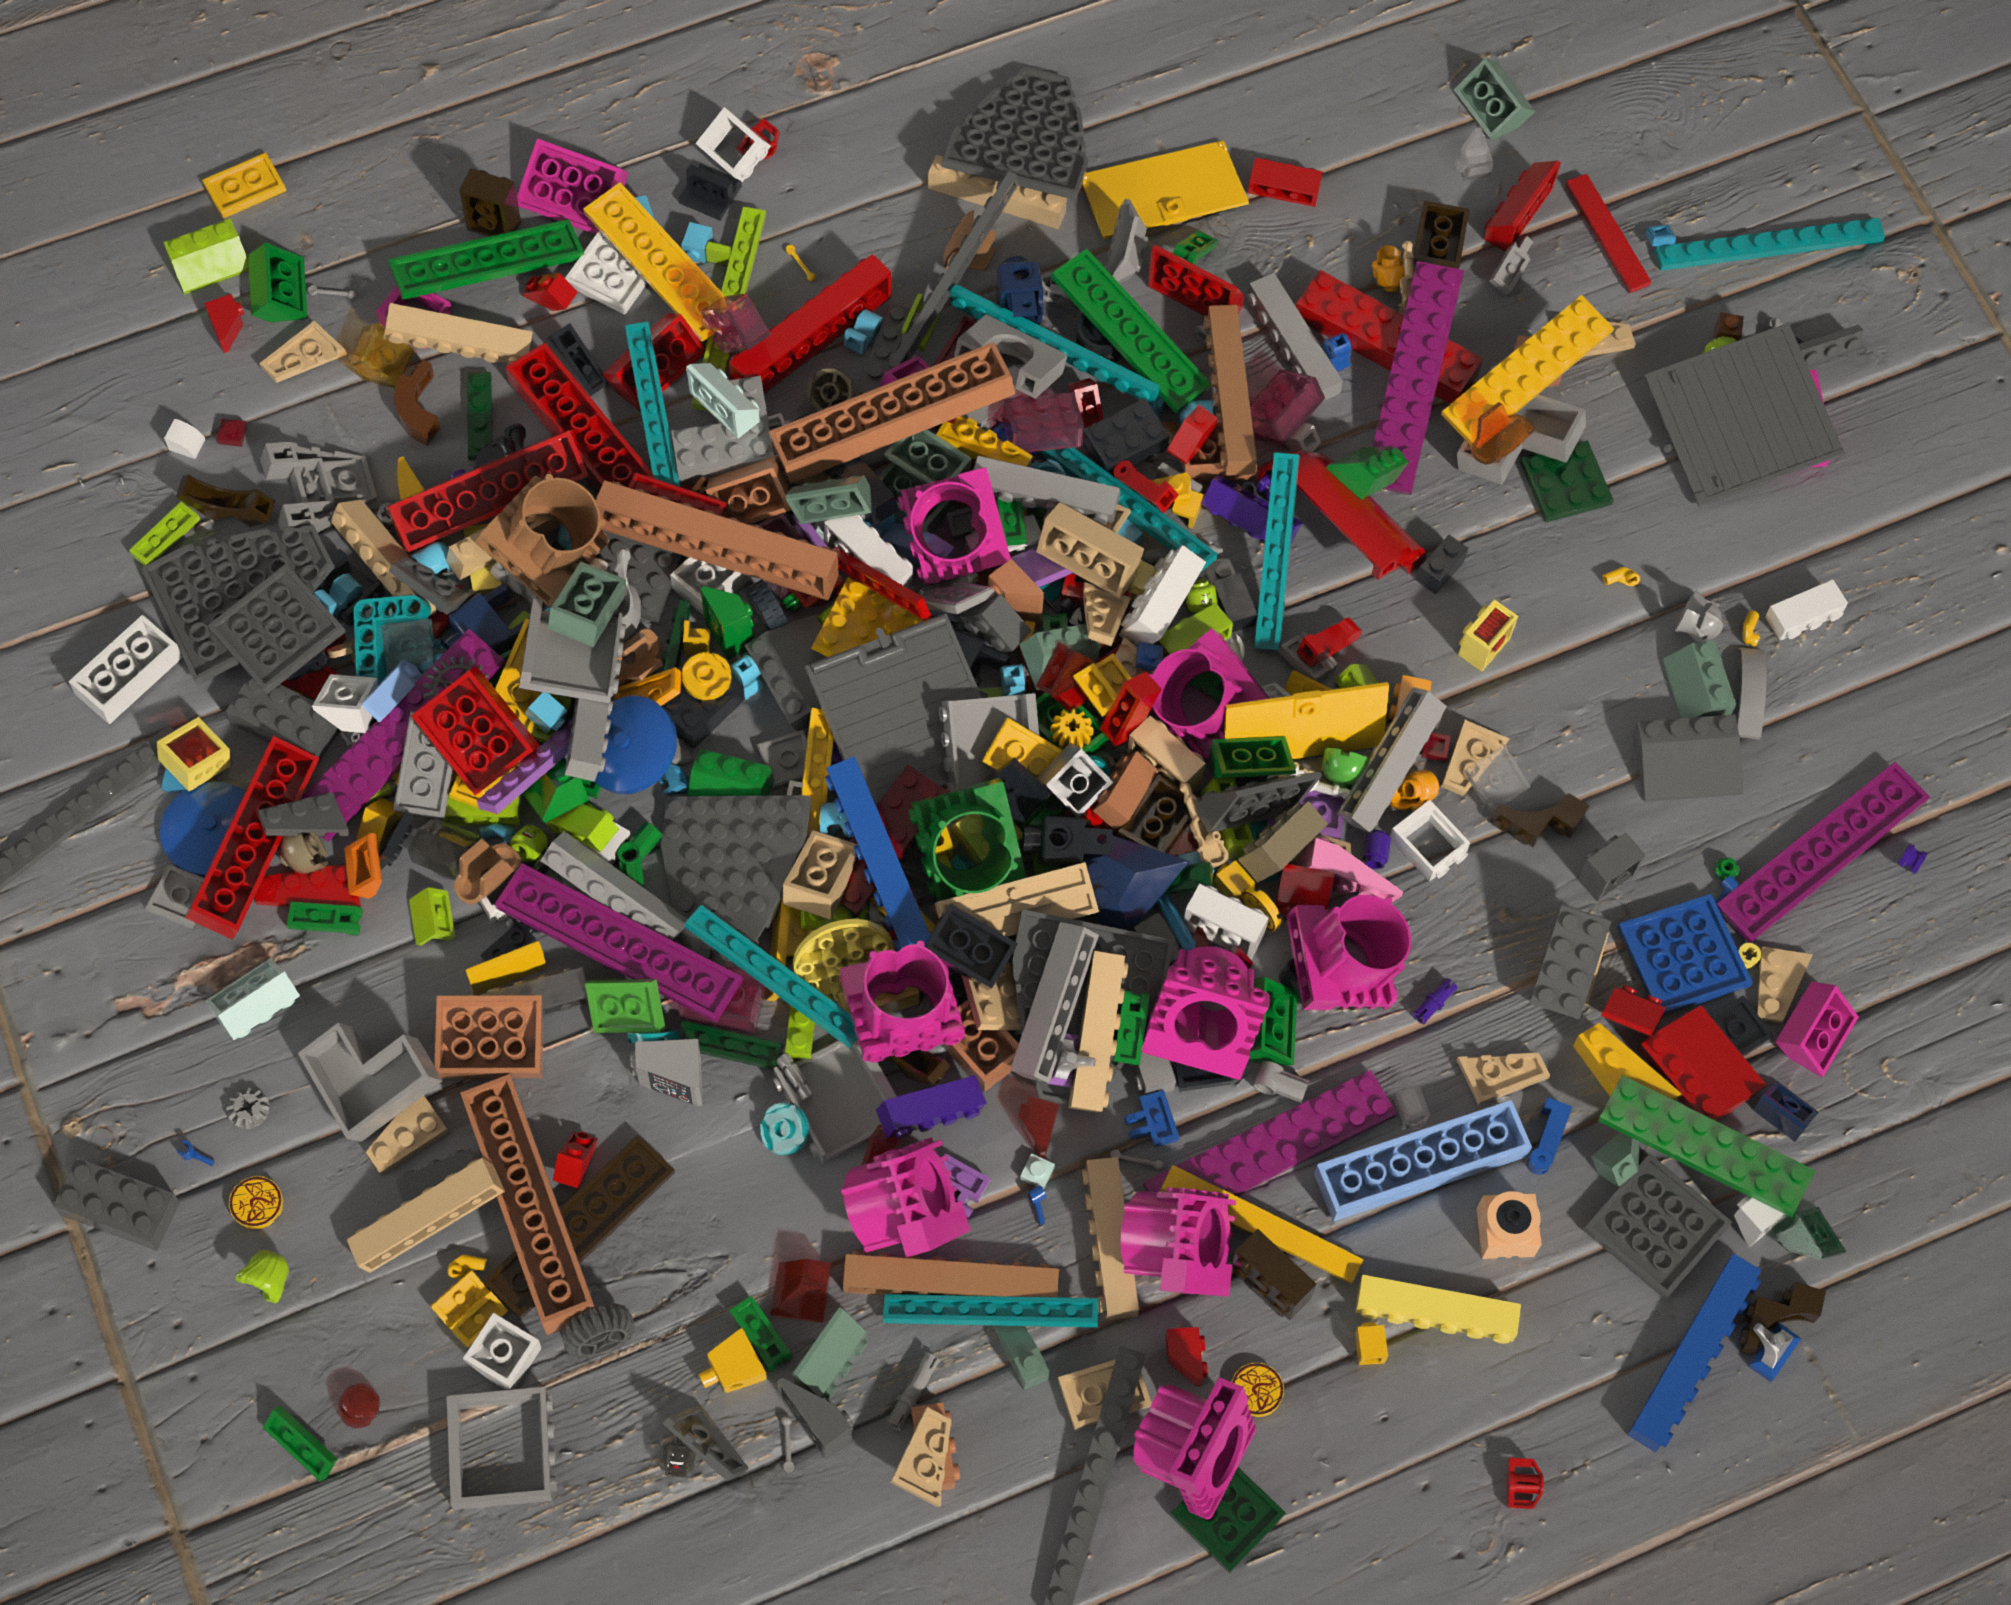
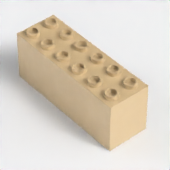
M1085 862L998 885L986 892L968 893L960 897L942 900L930 906L935 925L946 906L952 904L1008 938L1014 937L1017 934L1022 909L1073 920L1085 918L1099 912Z

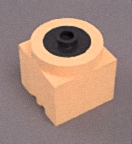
M1509 1191L1499 1195H1483L1476 1208L1482 1259L1511 1258V1256H1518L1519 1258L1535 1257L1541 1246L1540 1212L1537 1207L1536 1194Z

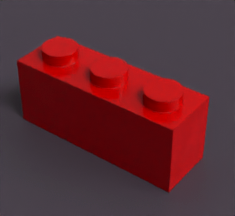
M1255 158L1248 193L1315 207L1323 171L1294 166L1290 163L1284 164L1269 159Z
M1146 671L1124 682L1100 727V730L1115 746L1129 740V735L1145 721L1162 690Z

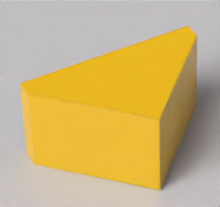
M384 798L378 799L365 808L356 839L359 840L367 834L375 833L377 834L378 850H380L391 828L402 813L394 812L393 802Z

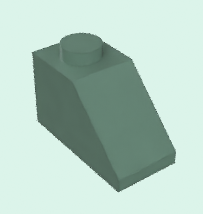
M1620 1132L1591 1156L1598 1175L1618 1187L1638 1172L1640 1145L1637 1140Z

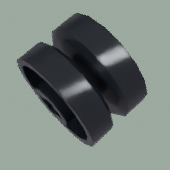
M1082 313L1077 322L1076 344L1114 363L1118 362L1123 356L1086 315Z

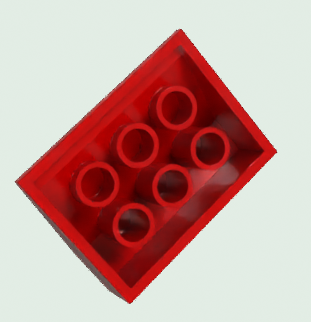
M1154 244L1148 278L1149 288L1203 316H1208L1209 306L1237 305L1238 314L1243 308L1244 294L1238 287Z
M477 666L471 668L411 715L475 796L539 746V743Z
M1701 1005L1659 1030L1644 1041L1640 1047L1641 1054L1654 1070L1682 1093L1678 1099L1684 1106L1717 1122L1767 1087V1084Z

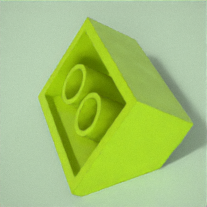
M231 218L163 242L184 294L249 271L248 259Z

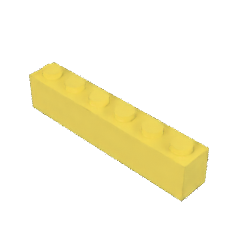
M1362 1275L1359 1282L1355 1313H1360L1362 1317L1367 1319L1382 1317L1387 1318L1388 1322L1394 1324L1409 1322L1414 1323L1415 1327L1421 1329L1435 1327L1448 1334H1455L1457 1331L1467 1333V1336L1470 1338L1481 1339L1484 1336L1493 1338V1341L1497 1343L1507 1344L1509 1341L1513 1342L1517 1336L1521 1304Z

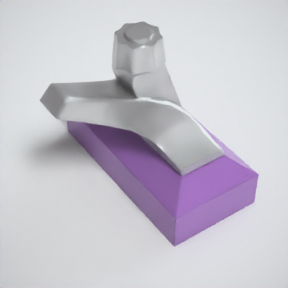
M1066 1033L1050 1083L1044 1084L1071 1088L1074 1069L1095 1067V1058L1077 1052L1079 1035Z

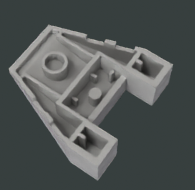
M293 442L265 444L260 461L266 480L290 478L297 502L294 504H283L277 520L280 531H283L284 527L300 528L302 526L314 525L317 532H320L332 525L330 521L338 503L362 500L368 505L377 499L365 456L339 451L329 453L320 451L319 447L312 446L311 449L299 447L297 443Z

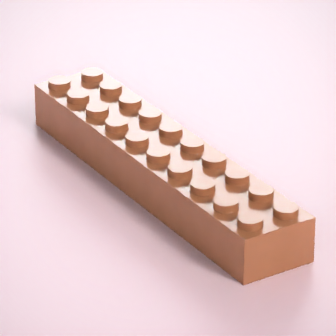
M992 342L768 432L789 483L792 484L1015 395L1012 376L995 343Z
M604 480L595 500L600 511V519L605 521V526L602 528L603 531L751 577L763 579L764 581L825 600H829L838 578V554L829 547H818L803 539L789 538L781 532L773 533L764 530L758 525L750 526L741 523L735 518H724L709 510L695 509L687 503L679 504L664 496L657 497L641 489L627 488L619 482L611 483Z
M508 1074L463 1091L460 1094L483 1159L494 1165L505 1192L497 1196L539 1318L548 1335L563 1329L565 1324L571 1321L573 1317L579 1316L581 1312H586L590 1308H595L518 1092L511 1075Z

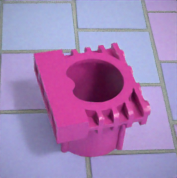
M987 467L901 490L902 496L898 497L901 511L906 510L908 516L903 518L907 535H913L914 541L909 542L913 557L919 558L921 567L916 568L920 582L925 581L926 586L981 571L985 572L1000 568L1011 559ZM950 500L963 502L972 509L971 526L979 535L978 543L970 553L952 559L935 554L927 546L922 530L927 513L935 505Z
M1213 628L1193 643L1190 649L1179 650L1168 655L1160 662L1153 675L1149 674L1162 689L1152 706L1154 712L1161 720L1170 725L1167 729L1173 736L1180 737L1184 742L1187 741L1191 746L1190 750L1200 754L1206 763L1209 760L1212 739H1224L1225 705L1271 699L1222 635ZM1206 672H1215L1222 677V685L1224 687L1222 701L1210 718L1197 725H1192L1186 719L1182 709L1184 690L1196 676Z
M1359 895L1347 900L1340 908L1331 907L1329 910H1325L1324 905H1296L1286 915L1303 1010H1332L1335 1006H1339L1341 1009H1347L1348 1007H1354V1009H1361L1362 1007H1367L1368 1009H1375L1376 1007L1388 1009L1396 1002L1397 989L1394 986L1393 978L1405 969L1404 961L1411 949V933L1401 912L1391 904L1392 899L1390 897L1382 899L1373 895ZM1345 937L1350 938L1360 946L1367 958L1368 967L1355 960L1347 952L1344 945Z
M923 941L901 948L899 952L884 950L876 953L871 951L869 962L840 968V982L847 1006L850 1009L851 1019L853 1020L854 1030L857 1034L864 1062L876 1063L882 1061L885 1057L893 1055L902 1057L915 1050L928 1051L941 1044L954 1045L959 1043L965 1036V1029L961 1022V1015L958 1011L957 1001L949 980L948 967L943 964L935 953L924 947ZM914 987L928 996L933 1005V1010L915 1018H899L882 1011L875 1005L874 1001L880 994L899 995L906 988Z
M1209 946L1198 947L1188 951L1180 949L1178 958L1168 969L1167 977L1164 979L1163 987L1159 992L1153 1013L1150 1014L1146 1024L1142 1053L1240 1080L1250 1057V1049L1253 1047L1255 1037L1260 1030V1024L1263 1022L1265 1012L1268 1010L1270 995L1259 988H1253L1254 970L1248 969L1244 962L1232 952ZM1212 1001L1225 1006L1227 1009L1212 1011L1205 1008L1201 1003H1191Z
M933 1137L901 1149L896 1148L886 1151L883 1154L874 1156V1162L853 1167L847 1172L844 1187H841V1193L844 1195L845 1208L851 1227L859 1241L864 1245L865 1252L902 1243L905 1255L909 1257L931 1251L971 1231L962 1200L955 1202L954 1192L957 1189L956 1186H952L950 1176H952L951 1170L947 1171L943 1163L947 1161V1156L939 1157L936 1151L937 1147L943 1145L942 1140L934 1141Z
M1166 1187V1192H1137L1129 1203L1124 1205L1125 1213L1121 1227V1254L1125 1265L1124 1273L1161 1277L1160 1291L1229 1297L1232 1264H1226L1228 1253L1232 1254V1248H1229L1230 1237L1233 1238V1232H1230V1221H1235V1216L1228 1215L1227 1210L1228 1205L1236 1206V1200L1229 1199V1194L1189 1188Z
M1219 1377L1208 1399H1204L1171 1384L1166 1386L1160 1385L1149 1412L1142 1420L1139 1429L1135 1432L1134 1462L1136 1466L1141 1468V1472L1179 1488L1188 1511L1204 1519L1212 1518L1257 1430L1247 1405L1248 1398L1244 1387Z

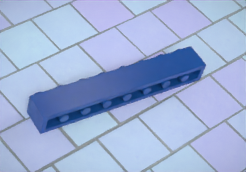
M855 756L827 767L829 775L825 776V780L830 791L835 789L838 795V799L834 800L839 813L845 812L848 822L844 823L849 837L855 836L858 845L854 846L859 861L864 859L868 868L863 871L868 883L874 882L878 892L873 893L878 907L884 906L887 915L883 919L888 931L894 929L897 939L893 940L897 952L907 945L917 944L918 941H923L925 944L930 935Z
M1732 1254L1628 1432V1436L1654 1452L1661 1446L1666 1448L1673 1436V1433L1669 1432L1673 1424L1679 1425L1686 1414V1411L1682 1409L1686 1401L1691 1403L1699 1389L1695 1388L1698 1380L1704 1381L1711 1370V1367L1708 1366L1712 1357L1717 1359L1724 1347L1720 1343L1724 1335L1729 1337L1736 1326V1323L1733 1322L1736 1314L1741 1316L1749 1303L1745 1300L1749 1292L1754 1294L1761 1280L1757 1277L1761 1269L1736 1254Z

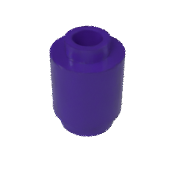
M1373 830L1372 833L1366 835L1363 859L1365 860V865L1371 869H1383L1388 862L1391 837L1386 832Z

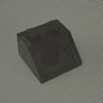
M434 817L419 828L408 848V853L413 863L456 880L459 875L460 857L474 846L481 837Z

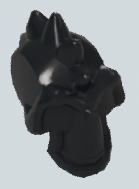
M513 424L504 430L505 436H499L491 444L486 445L479 451L474 468L524 448L525 427L521 424Z

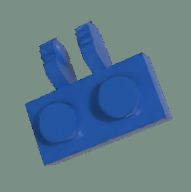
M1164 1090L1140 1096L1139 1103L1142 1111L1123 1118L1124 1123L1127 1125L1138 1123L1145 1119L1147 1126L1133 1129L1128 1133L1131 1140L1143 1138L1150 1134L1154 1148L1179 1141V1134Z

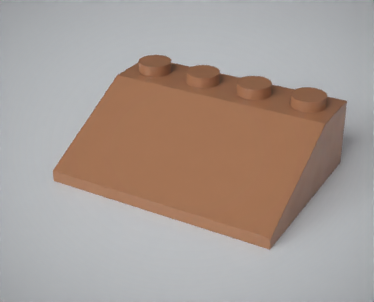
M542 995L437 996L435 1068L442 1079H495L508 1074L512 1078H543Z

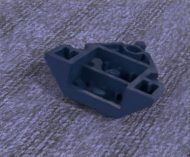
M1099 835L1097 837L1098 843H1106V837ZM1112 836L1111 856L1084 854L1083 863H1086L1099 912L1095 915L1100 925L1132 931L1133 927L1138 924L1147 911H1150L1175 881L1174 879L1191 861L1116 836Z

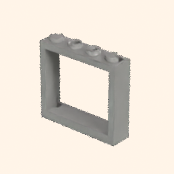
M545 1387L447 1396L450 1504L453 1510L553 1501L552 1492H557L556 1475L552 1476L551 1465H556L555 1448L550 1449V1438H555L554 1422H549V1411H553V1397L548 1395ZM539 1402L543 1490L464 1497L461 1409Z

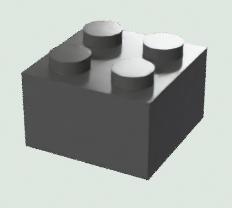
M1001 594L969 608L960 617L965 622V628L971 634L986 640L987 647L1001 653L1013 651L1032 632Z
M1071 742L1036 777L1064 809L1075 817H1080L1113 783L1080 747Z
M1627 833L1620 837L1615 835L1605 843L1603 849L1600 851L1594 849L1586 856L1585 859L1587 861L1581 867L1582 871L1578 880L1598 902L1636 875L1645 854Z

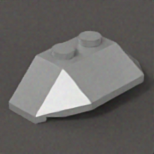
M1125 199L1120 205L1105 269L1119 284L1130 279L1135 272L1140 271L1143 259L1140 258L1141 250H1145L1148 242V237L1145 236L1147 228L1129 199Z

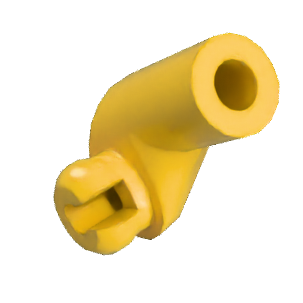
M1749 611L1743 622V642L1753 647L1757 645L1760 639L1759 634L1753 633L1759 619V614L1756 611Z
M463 1254L449 1264L448 1275L451 1278H459L471 1269L485 1271L487 1258Z

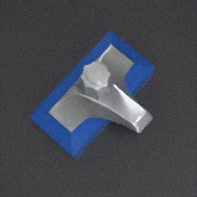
M1757 1323L1753 1330L1762 1341L1763 1346L1749 1365V1368L1769 1382H1772L1801 1338L1780 1323L1776 1325L1772 1332L1767 1330L1762 1324Z

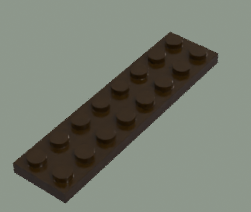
M639 1135L630 1141L560 1208L579 1264L675 1174V1169ZM515 1250L483 1280V1283L521 1320L535 1307V1303Z

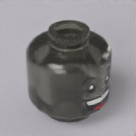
M672 1437V1442L662 1444L659 1467L665 1471V1475L687 1477V1473L694 1471L696 1453L678 1437Z

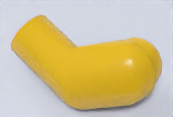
M1620 567L1602 575L1605 585L1618 581L1627 586H1635L1640 582L1639 574L1626 567Z

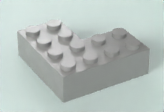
M761 376L729 380L732 384H737L743 391V395L748 400H754L760 409V422L738 439L719 420V424L671 431L680 487L695 485L702 476L707 478L708 483L709 478L774 457L772 441L768 432L770 428Z
M1538 394L1474 449L1464 440L1457 452L1458 470L1502 485L1522 448L1567 463L1586 427L1585 409Z
M337 1023L298 1052L346 1139L359 1142L365 1140L443 1081L419 1039L405 1034L371 1058L352 1026Z

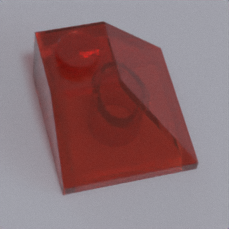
M810 1259L779 1262L770 1315L823 1323L832 1275V1264L830 1262Z

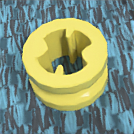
M1745 943L1738 950L1745 967L1748 969L1755 967L1761 958L1759 947L1753 943ZM1746 951L1751 952V956H1754L1751 960L1745 959L1746 955L1743 956Z

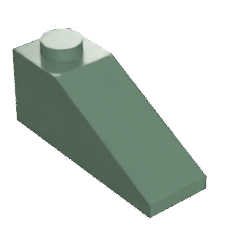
M992 1325L1024 1391L1048 1380L1050 1371L1025 1326Z

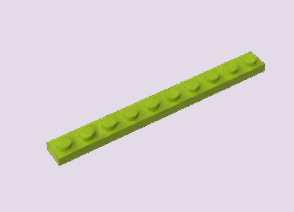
M744 206L721 290L727 299L738 309L739 315L709 336L703 363H711L716 369L720 368L725 374L766 219V210ZM693 397V409L708 411Z

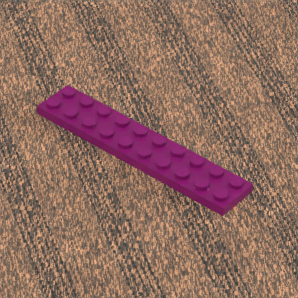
M1417 261L1373 447L1393 446L1404 454L1409 463L1396 481L1383 488V490L1407 495L1412 494L1464 270Z
M468 629L432 666L436 665L441 670L440 660L444 659L447 665H450L449 657L454 656L456 664H458L459 658L464 656L465 665L468 664L470 659L474 660L472 668L482 665L481 672L483 674L488 673L489 677H487V680H489L506 662L475 633ZM432 666L415 682L416 685L380 723L376 721L300 800L333 792L343 818L347 823L401 769L410 712L418 711L432 700V697H423V694L431 692V689L423 687L424 683L432 684V681L427 679L426 675L428 673L436 675L432 670ZM449 670L441 678L454 682L459 678L463 670ZM437 685V694H439L444 689ZM325 833V836L322 837L329 842L336 833Z
M1896 762L1892 763L1718 902L1716 905L1721 915L1748 943H1752L1926 803L1930 796Z
M523 863L494 904L495 908L630 979H657L659 994L717 1023L743 981L742 976Z
M1369 1070L1176 1165V1167L1237 1196L1396 1117L1397 1113L1372 1070ZM1170 1169L1144 1181L1143 1186L1145 1190L1164 1192L1161 1188Z

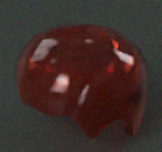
M364 1383L349 1386L339 1399L338 1411L340 1419L345 1425L355 1429L369 1426L379 1413L380 1396L373 1387Z

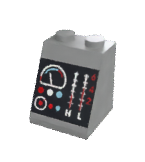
M698 1039L635 1042V1051H630V1061L633 1076H638L639 1085L695 1106H702L701 1053Z

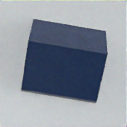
M1777 1080L1765 1092L1753 1109V1111L1794 1142H1796L1819 1113Z

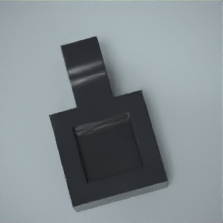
M1064 597L1059 603L1060 607L1058 609L1060 613L1067 614L1069 618L1067 625L1071 627L1086 624L1084 604L1076 608L1071 600Z

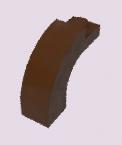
M423 360L419 366L414 367L410 377L401 374L396 383L394 401L404 430L413 439L428 446L440 430L438 416L428 412L418 404L420 395L434 377L431 363Z

